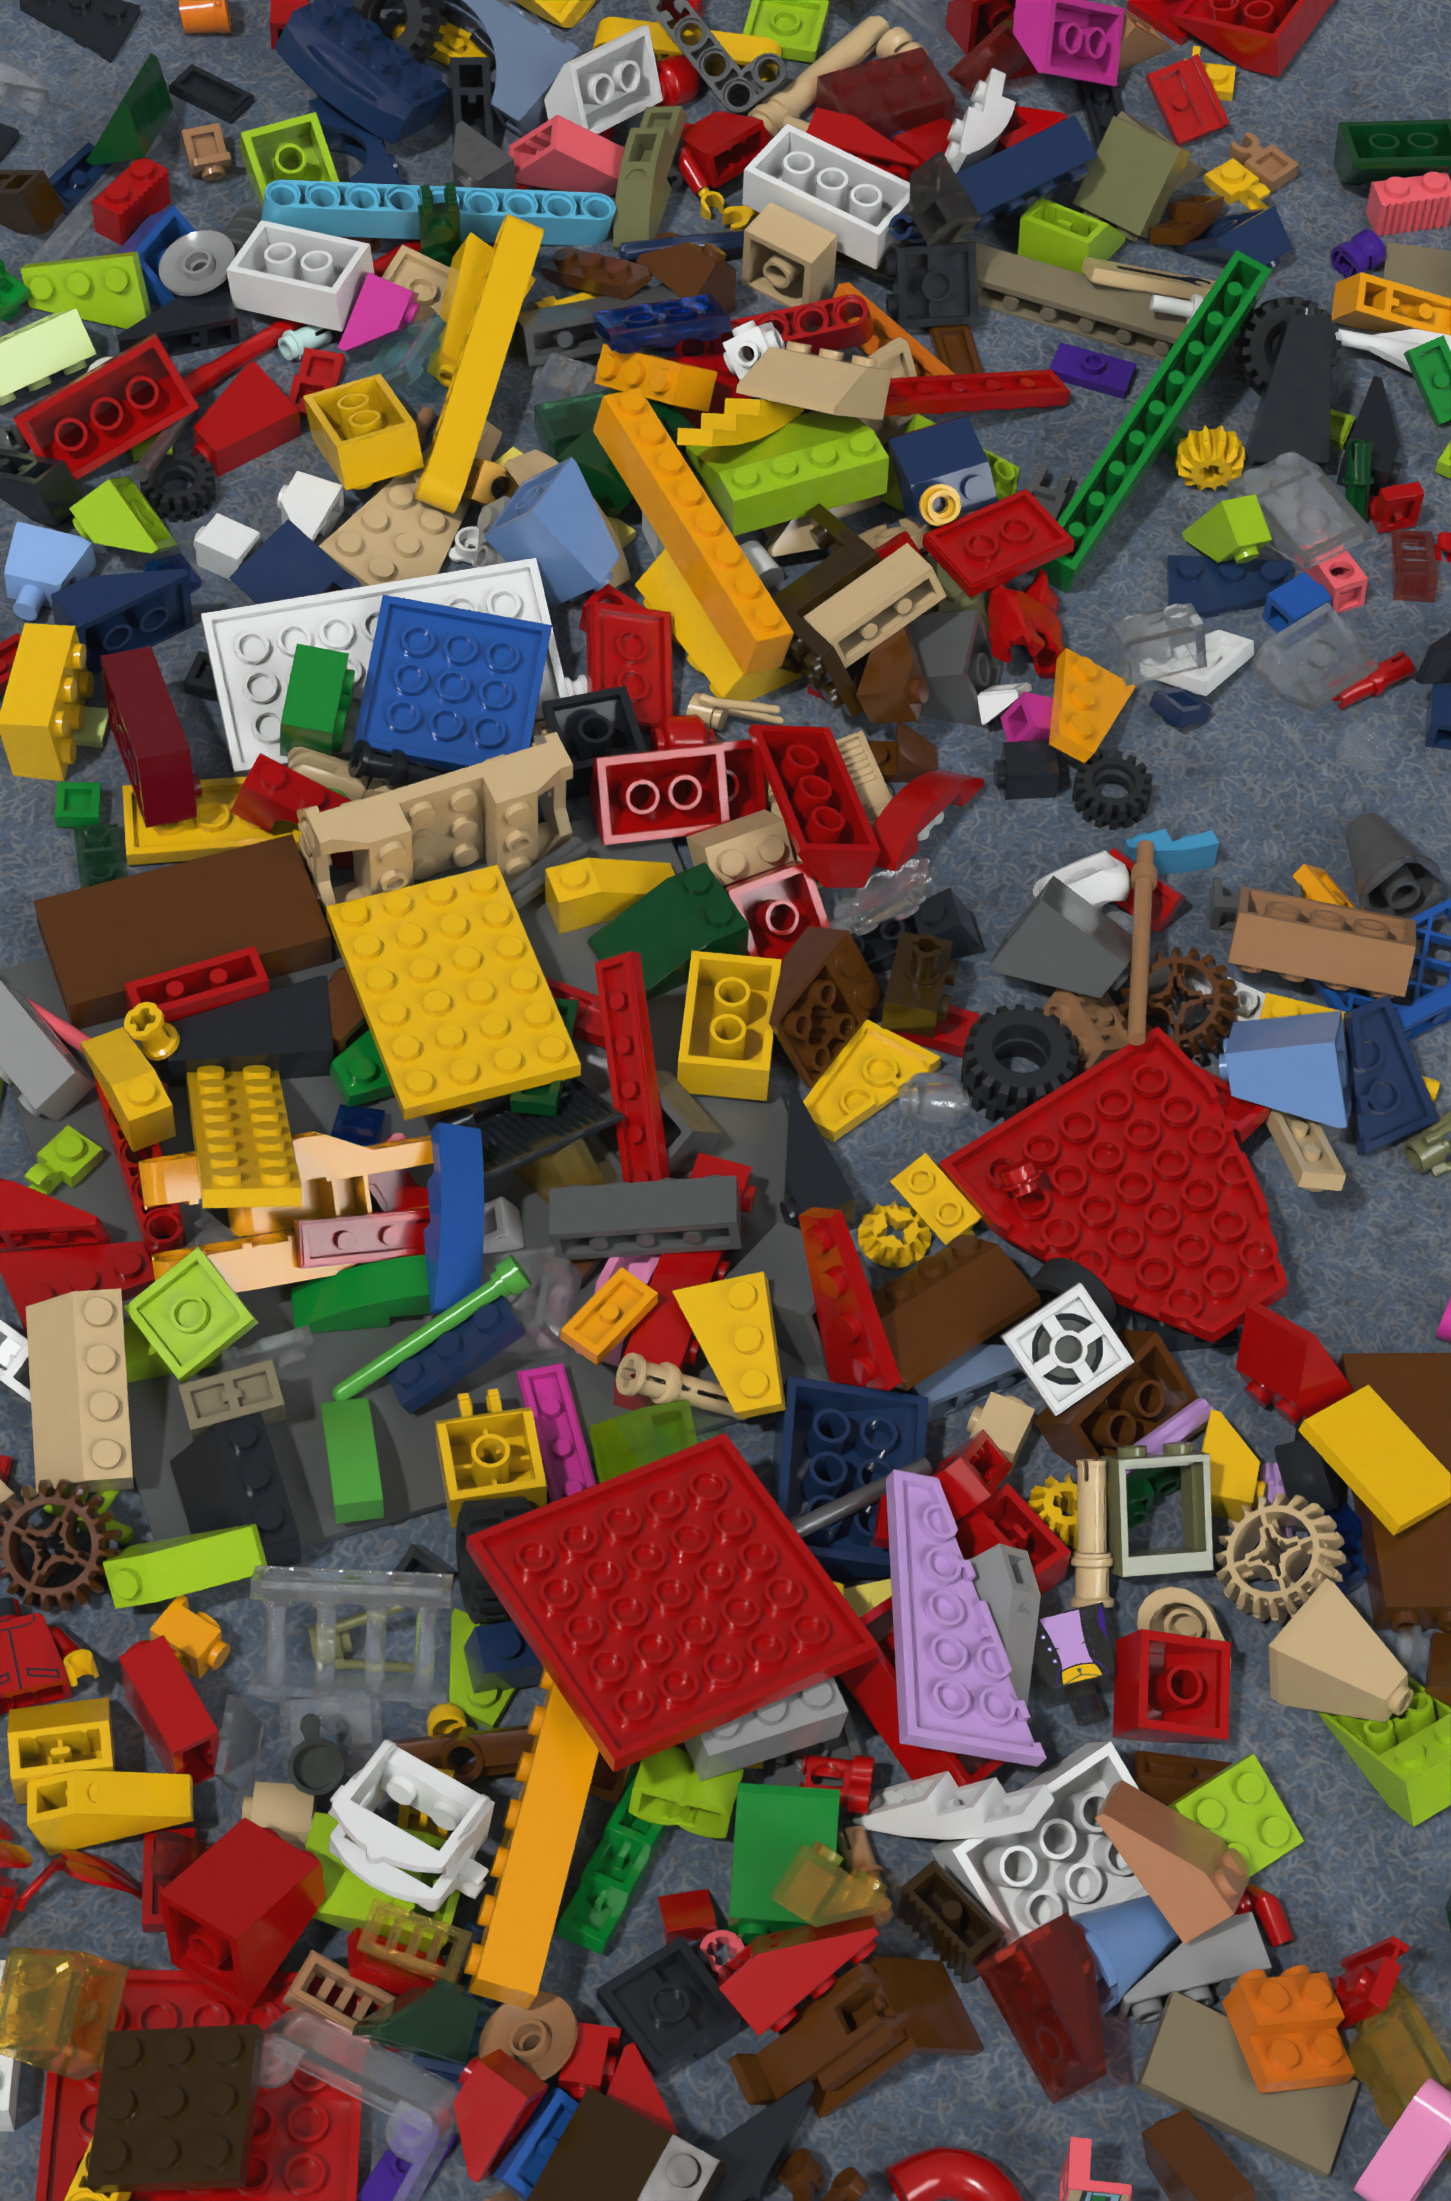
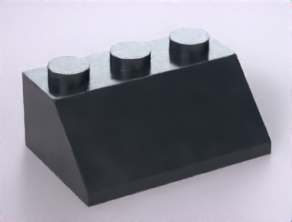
M261 1412L213 1425L170 1460V1466L191 1535L256 1523L269 1569L267 1572L302 1563L299 1533Z

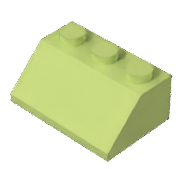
M77 309L53 313L0 337V406L15 400L14 391L25 386L31 392L52 383L49 375L63 370L66 376L87 367L85 359L95 355L96 352Z

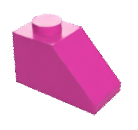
M368 272L338 348L343 351L354 352L403 332L406 324L412 326L421 306L420 303L416 302L419 293Z

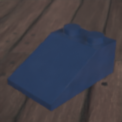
M184 568L90 576L74 584L66 585L59 591L51 594L55 625L75 626L80 644H84L86 647L87 670L92 672L93 675L102 671L100 658L102 655L148 646L152 647L194 626L189 574Z

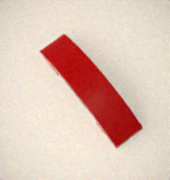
M939 769L926 772L909 782L892 798L872 826L873 833L881 850L874 866L897 872L919 850L917 835L949 804L963 807L984 787V779Z

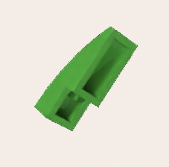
M368 1397L320 1403L336 1524L384 1518L383 1494Z

